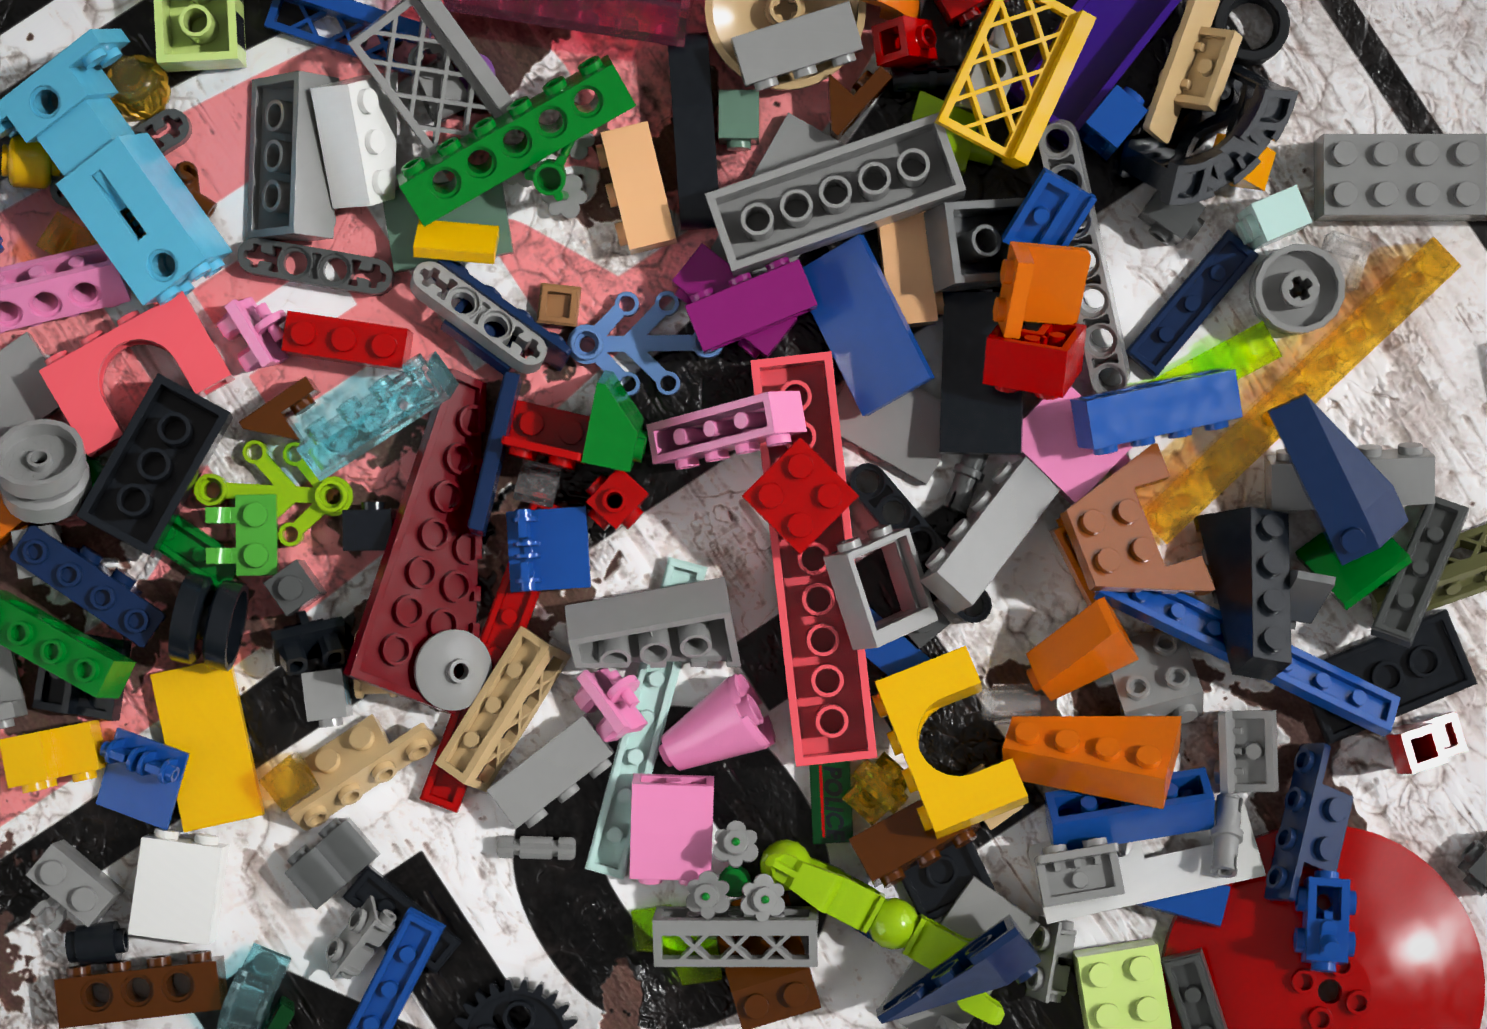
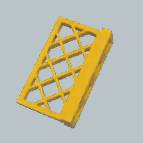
M992 0L934 122L1002 158L1001 162L1013 169L1029 165L1096 20L1095 16L1084 10L1076 12L1056 0H1024L1027 11L1011 17L1008 16L1004 0ZM1033 1L1041 5V7L1035 8ZM1050 10L1063 17L1056 33L1044 36L1037 13ZM999 12L1001 20L994 22L995 17ZM1029 16L1036 39L1018 45L1011 22ZM1003 25L1010 48L992 54L986 37L991 28ZM1053 39L1048 49L1046 41ZM1038 44L1043 62L1038 70L1027 73L1020 50ZM981 49L984 57L976 59ZM1012 53L1019 76L1001 82L994 58ZM986 62L993 85L974 91L969 73L973 65ZM1035 75H1036V77H1035V79H1034V81H1033V83H1032V86H1031L1029 77H1032V76H1035ZM1021 80L1026 95L1025 101L1022 106L1010 110L1002 86ZM964 86L967 94L959 96ZM995 89L1002 113L984 119L976 95ZM968 98L976 122L962 125L949 118L956 102ZM1019 112L1014 122L1012 114ZM1004 117L1009 132L1004 146L990 139L985 123ZM978 126L980 134L970 128Z

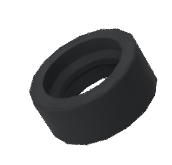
M1222 0L1219 3L1211 28L1226 29L1227 17L1231 11L1237 6L1246 3L1257 4L1264 8L1271 16L1273 23L1272 36L1269 41L1258 49L1247 50L1239 47L1233 64L1245 67L1260 65L1272 58L1282 48L1288 38L1290 28L1288 10L1282 0Z

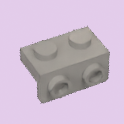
M1227 710L1218 712V719H1215L1213 722V739L1216 744H1219V760H1216L1214 764V778L1216 784H1220V792L1279 791L1276 710Z
M1101 837L1082 841L1083 848L1067 851L1066 844L1042 848L1043 855L1036 856L1034 862L1043 908L1125 894L1117 854L1119 851L1118 843L1108 844L1107 838Z

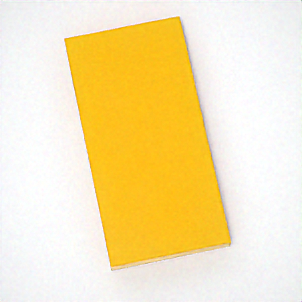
M204 662L150 674L164 743L190 753L177 796L183 831L189 832L264 815L263 801L234 666L229 671L207 668Z

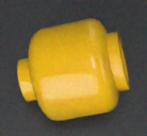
M16 135L11 138L9 144L2 145L1 176L8 177V181L13 187L46 189L51 184L52 176H60V170L40 142L26 143L21 135Z

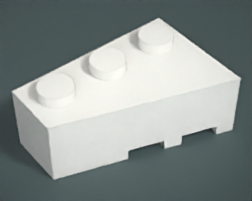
M391 72L389 85L397 92L398 72ZM361 75L310 88L332 208L365 207L395 199L397 109L371 75Z

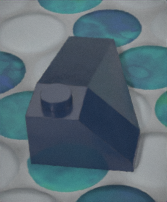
M1305 393L1267 411L1331 552L1342 566L1381 548L1409 521L1392 483Z
M1009 914L876 1009L877 1018L881 1024L1007 986L1014 980L1020 984L1038 971L1036 965L1041 962L1040 956Z

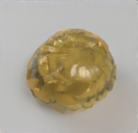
M139 54L124 55L110 67L107 76L119 92L111 98V101L123 115L131 119L148 120V118L166 109V104L170 100L171 89L170 85H168L166 71L157 64L156 59Z

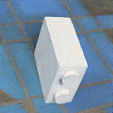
M155 828L154 834L150 833L141 837L128 934L202 945H210L216 941L230 844L219 843V836L196 833L194 839L180 838L179 831L174 829L164 830Z

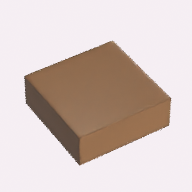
M541 283L536 323L576 328L578 325L582 288Z

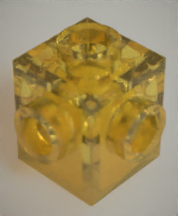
M885 751L873 762L865 759L851 774V777L856 781L842 799L870 825H873L888 811L894 814L909 798L904 792L907 789L901 772L904 769Z

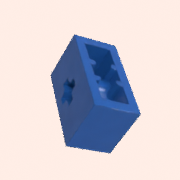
M1116 85L1078 132L1080 140L1107 161L1149 111L1143 106L1144 99L1129 87L1122 89Z

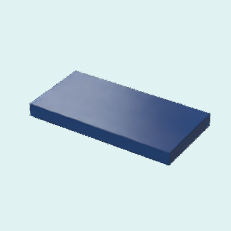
M856 235L803 267L818 304L817 309L811 311L830 351H832V355L862 416L871 415L935 378L864 235Z

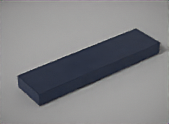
M1228 229L1126 349L1127 356L1150 376L1156 378L1257 259L1259 254L1247 244L1244 245L1243 241Z
M506 371V374L504 373L468 521V528L471 534L486 536L507 448L501 444L503 435L509 436L516 402L522 385L520 374Z

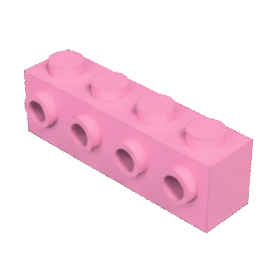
M800 391L765 392L646 425L653 464L675 463L676 470L700 466L699 459L705 458L706 462L729 459V451L733 450L736 451V455L760 451L759 444L764 442L767 443V447L789 444L792 442V435L807 432Z

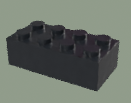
M158 373L76 516L154 558L192 492L197 479L201 476L233 419L231 412Z

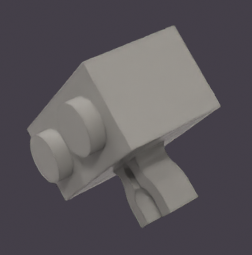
M64 839L52 843L26 874L29 879L50 895L49 898L40 901L31 910L34 916H40L46 907H52L57 902L60 904L55 911V920L48 926L54 932L65 922L67 911L87 927L100 922L125 892L121 886Z

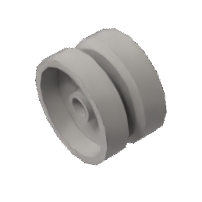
M1292 244L1270 253L1256 266L1249 282V300L1255 315L1266 327L1281 334L1300 335L1324 327L1338 314L1345 299V279L1339 264L1327 251L1311 244ZM1293 283L1301 286L1302 293L1300 296L1292 297L1289 290L1294 287Z
M38 419L14 426L0 437V493L3 503L10 514L24 522L45 524L59 522L80 510L92 489V476L89 464L86 461L83 440L75 428L62 421Z

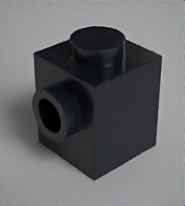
M361 502V510H342L343 551H385L396 518V510L386 509V502Z

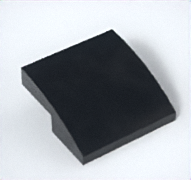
M86 634L122 655L130 657L132 641ZM39 666L32 708L119 721L124 689L119 699L95 698Z

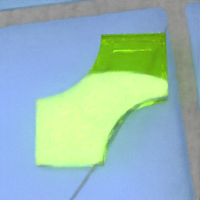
M664 904V905H657V906H672V905H671V904ZM657 906L631 909L636 951L653 952L652 919ZM662 936L663 955H681L689 947L679 936ZM691 936V937H692L694 940H696L699 936ZM706 938L700 944L710 955H719L716 938ZM693 951L690 955L698 954L695 951ZM675 967L682 985L722 980L721 967Z

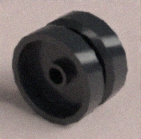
M195 573L187 574L179 589L172 613L168 640L170 659L172 661L193 664L202 654L207 668L229 671L237 658L245 630L249 603V588L247 584L225 580L215 591V585L210 576Z

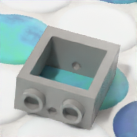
M885 524L867 531L868 538L860 540V537H854L836 544L838 551L823 557L853 650L881 647L938 621L930 592L920 582L924 573L909 527L892 530L891 524ZM881 548L901 611L874 623L854 559Z

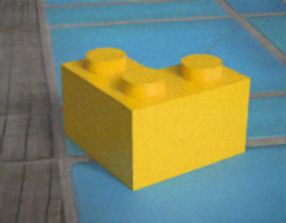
M99 719L0 739V750L8 788L21 786L22 793L24 794L58 786L57 778L72 775L73 782L97 778L96 770L105 768L107 765L104 757L100 756V748L104 742Z

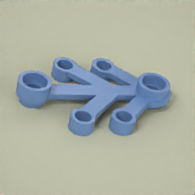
M663 291L658 294L655 304L624 336H608V334L623 317H631L639 310V300L632 292L620 293L615 299V305L595 325L584 324L576 327L570 333L567 340V345L572 349L571 357L578 363L585 365L595 363L603 371H612L620 383L625 377L635 379V388L627 392L630 397L637 394L640 390L638 376L632 372H625L607 352H625L656 382L657 389L662 395L672 396L680 389L679 377L674 372L665 370L648 352L695 351L701 358L712 359L721 353L723 347L704 355L695 333L693 335H648L666 316H672L678 311L679 299L671 291ZM666 296L673 298L675 301V306L669 311H664L659 306L660 300ZM630 297L634 300L635 305L631 311L626 312L620 308L619 304L623 298ZM587 337L595 341V347L590 352H584L580 348L581 341ZM666 376H671L676 380V386L671 391H665L661 387V380Z

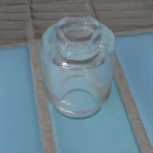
M1031 683L992 684L991 688H982L981 706L983 721H992L993 725L1010 724L1012 716L1040 715V692L1033 691Z

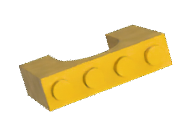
M966 646L875 681L878 694L871 697L880 719L888 716L893 731L886 733L894 755L903 753L908 768L901 770L909 792L918 791L923 806L916 809L925 831L933 829L936 838L939 839L1029 803L1028 794L1013 758L969 775L952 776L933 768L920 752V733L924 723L931 714L946 705L982 692L981 681Z

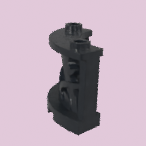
M1233 64L1216 112L1186 108L1178 116L1168 144L1158 142L1149 133L1126 137L1117 174L1123 178L1135 177L1162 192L1160 201L1169 206L1192 204L1215 196L1214 191L1219 190L1230 182L1236 185L1261 163L1258 157L1271 140L1277 142L1292 114L1299 91L1274 83L1247 70L1242 65ZM1242 84H1243V88H1242L1241 95H1240V98H1239L1238 93H1239L1240 88H1241V86H1242ZM1228 126L1226 137L1220 143L1206 152L1191 156L1215 131Z

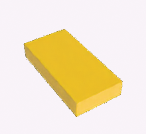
M419 220L413 244V257L494 264L499 241V226L435 220L424 227Z

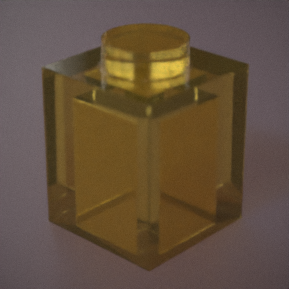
M298 752L290 754L258 780L283 812L288 811L319 787L307 762Z

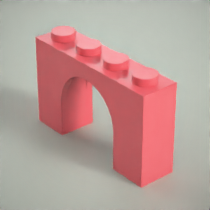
M183 291L162 306L158 302H154V307L141 314L136 310L124 315L117 320L118 327L105 334L102 330L88 335L81 341L82 347L69 354L67 350H63L45 360L47 366L39 370L68 423L76 429L82 438L86 454L92 459L116 447L124 433L104 393L106 370L111 361L122 351L138 345L156 346L167 351L176 360L194 393L201 397H205L235 380Z

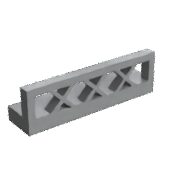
M657 906L652 919L654 967H818L817 931L819 910L813 906H785L784 911L780 915H770L767 921L760 922L755 918V915L749 916L744 914L740 906H730L726 912L715 913L714 917L710 919L702 917L701 912L690 911L687 906ZM662 936H679L689 947L681 955H663ZM691 936L699 937L696 940H694ZM708 936H720L730 947L721 955H710L700 944ZM732 936L740 937L737 940H735ZM749 936H761L771 946L762 955H751L741 944ZM773 936L781 937L778 940H776ZM791 936H809V955H792L782 944ZM693 951H695L698 955H690V954H691ZM734 951H736L739 955H731V954H732ZM775 951H777L780 955H772V954H773Z

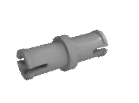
M1221 793L1217 795L1216 824L1211 828L1210 839L1214 842L1211 873L1221 878H1232L1237 875L1238 845L1243 842L1244 832L1240 829L1243 798L1234 793Z

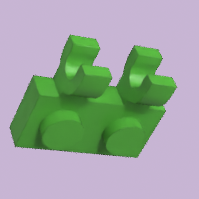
M277 494L235 495V507H205L206 524H235L236 548H206V564H236V576H270L279 572Z

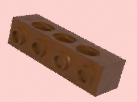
M202 950L187 953V960L172 961L171 955H160L146 958L147 964L131 966V960H121L119 962L106 963V969L91 971V965L67 967L66 974L54 979L59 1029L222 1010L229 1004L224 955L212 957L211 950ZM175 973L185 974L189 978L191 983L189 992L183 993L175 988L173 984ZM135 978H142L148 982L150 986L148 997H140L135 993L133 989ZM95 983H103L107 986L110 992L108 1002H101L96 999L93 993Z

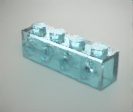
M436 351L423 358L421 353L415 355L400 367L403 371L401 374L393 379L388 374L383 376L368 388L371 392L361 400L356 395L349 398L336 408V411L339 413L328 421L322 416L304 429L307 435L296 450L320 482L451 398L459 383Z

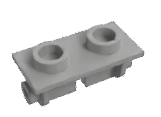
M370 895L361 908L358 907L353 911L347 927L339 937L333 938L329 943L325 957L327 959L330 979L334 980L338 974L346 979L359 976L375 954L373 948L365 945L366 942L380 948L389 934L395 929L396 915L388 909H384L382 912L377 911L373 896Z
M1039 915L1038 921L1040 925L1032 936V943L1040 956L1041 962L1036 965L1038 971L1025 981L1027 986L1025 995L1044 1003H1049V1001L1060 1003L1061 997L1065 996L1067 992L1070 966L1058 964V958L1072 959L1077 931L1073 930L1074 922L1064 920L1047 924L1045 916Z

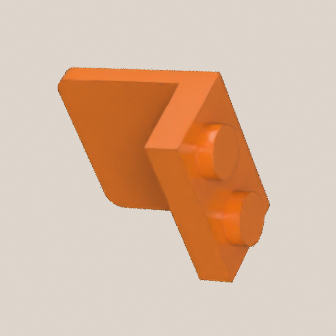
M1010 241L1007 259H1004L1001 264L1000 281L1002 286L1000 296L995 298L993 306V320L999 323L1004 338L1020 339L1023 321L1073 325L1078 321L1091 261V255L1086 248Z

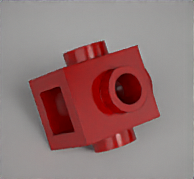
M615 470L608 478L601 474L586 491L591 496L586 503L592 508L587 515L604 531L609 526H612L617 531L622 525L628 530L644 513L639 506L649 497V493L625 471ZM611 496H620L623 499L622 505L618 508L609 507L608 500Z

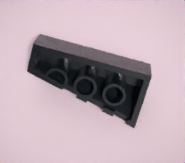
M1245 507L1196 516L1193 520L1196 532H1201L1204 549L1201 551L1206 566L1210 568L1213 584L1216 589L1212 591L1214 604H1219L1223 620L1220 628L1232 675L1271 681L1292 664L1289 514L1257 507Z

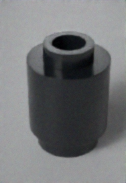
M117 921L95 923L90 927L77 925L75 930L66 932L65 949L69 963L78 962L80 966L121 961L122 954L128 952L129 938L126 928H120Z

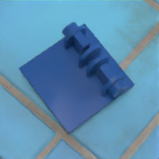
M587 506L538 510L517 509L506 512L511 592L591 587Z
M118 727L114 740L111 742L105 741L100 748V756L104 757L107 765L96 804L168 830L190 753Z

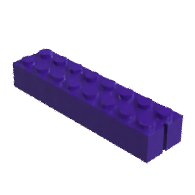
M1078 0L1071 9L1076 12L1084 10L1095 16L1096 20L1048 124L1055 120L1064 119L1070 121L1079 132L1181 0ZM1059 25L1052 32V34L1057 32ZM1053 39L1046 41L1048 49ZM1040 49L1025 67L1027 73L1040 68L1043 62ZM1035 75V76H1032V77H1029L1031 86H1032V83H1033V81H1034L1036 75ZM1021 80L1012 83L1006 96L1007 102L1017 108L1023 105L1026 98ZM1053 129L1050 131L1049 134L1065 147L1069 145V137L1064 130Z

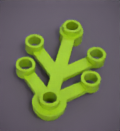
M258 440L247 442L243 447L242 454L244 459L251 464H255L273 485L227 483L223 477L216 474H204L197 479L194 485L196 499L207 506H218L226 499H235V495L277 494L278 518L295 503H313L293 523L288 522L280 527L278 538L283 545L290 547L299 545L304 539V533L324 515L340 516L342 515V510H349L353 503V490L349 483L340 477H326L309 458L306 446L298 442H291L284 447L283 459L287 464L298 467L313 487L296 486L269 456L267 445ZM253 445H259L262 448V456L257 460H253L249 456V450ZM294 447H299L302 450L303 455L298 462H293L289 458V452ZM211 483H217L220 487V493L215 498H211L207 494V487ZM331 489H337L340 492L341 497L336 504H330L327 501V493ZM289 527H294L298 531V537L293 542H288L284 536L286 529Z

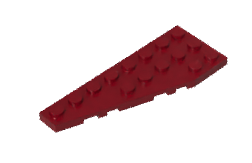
M453 368L445 369L343 675L447 714H455L456 711L437 708L426 701L421 695L414 678V665L422 645L438 632L458 629L472 633L480 638V623H476L477 601H481V586H477L478 559H482V536L471 534L468 528V521L483 459H481V432H485L487 383ZM459 663L454 667L453 673L456 678H460L463 675L464 668Z

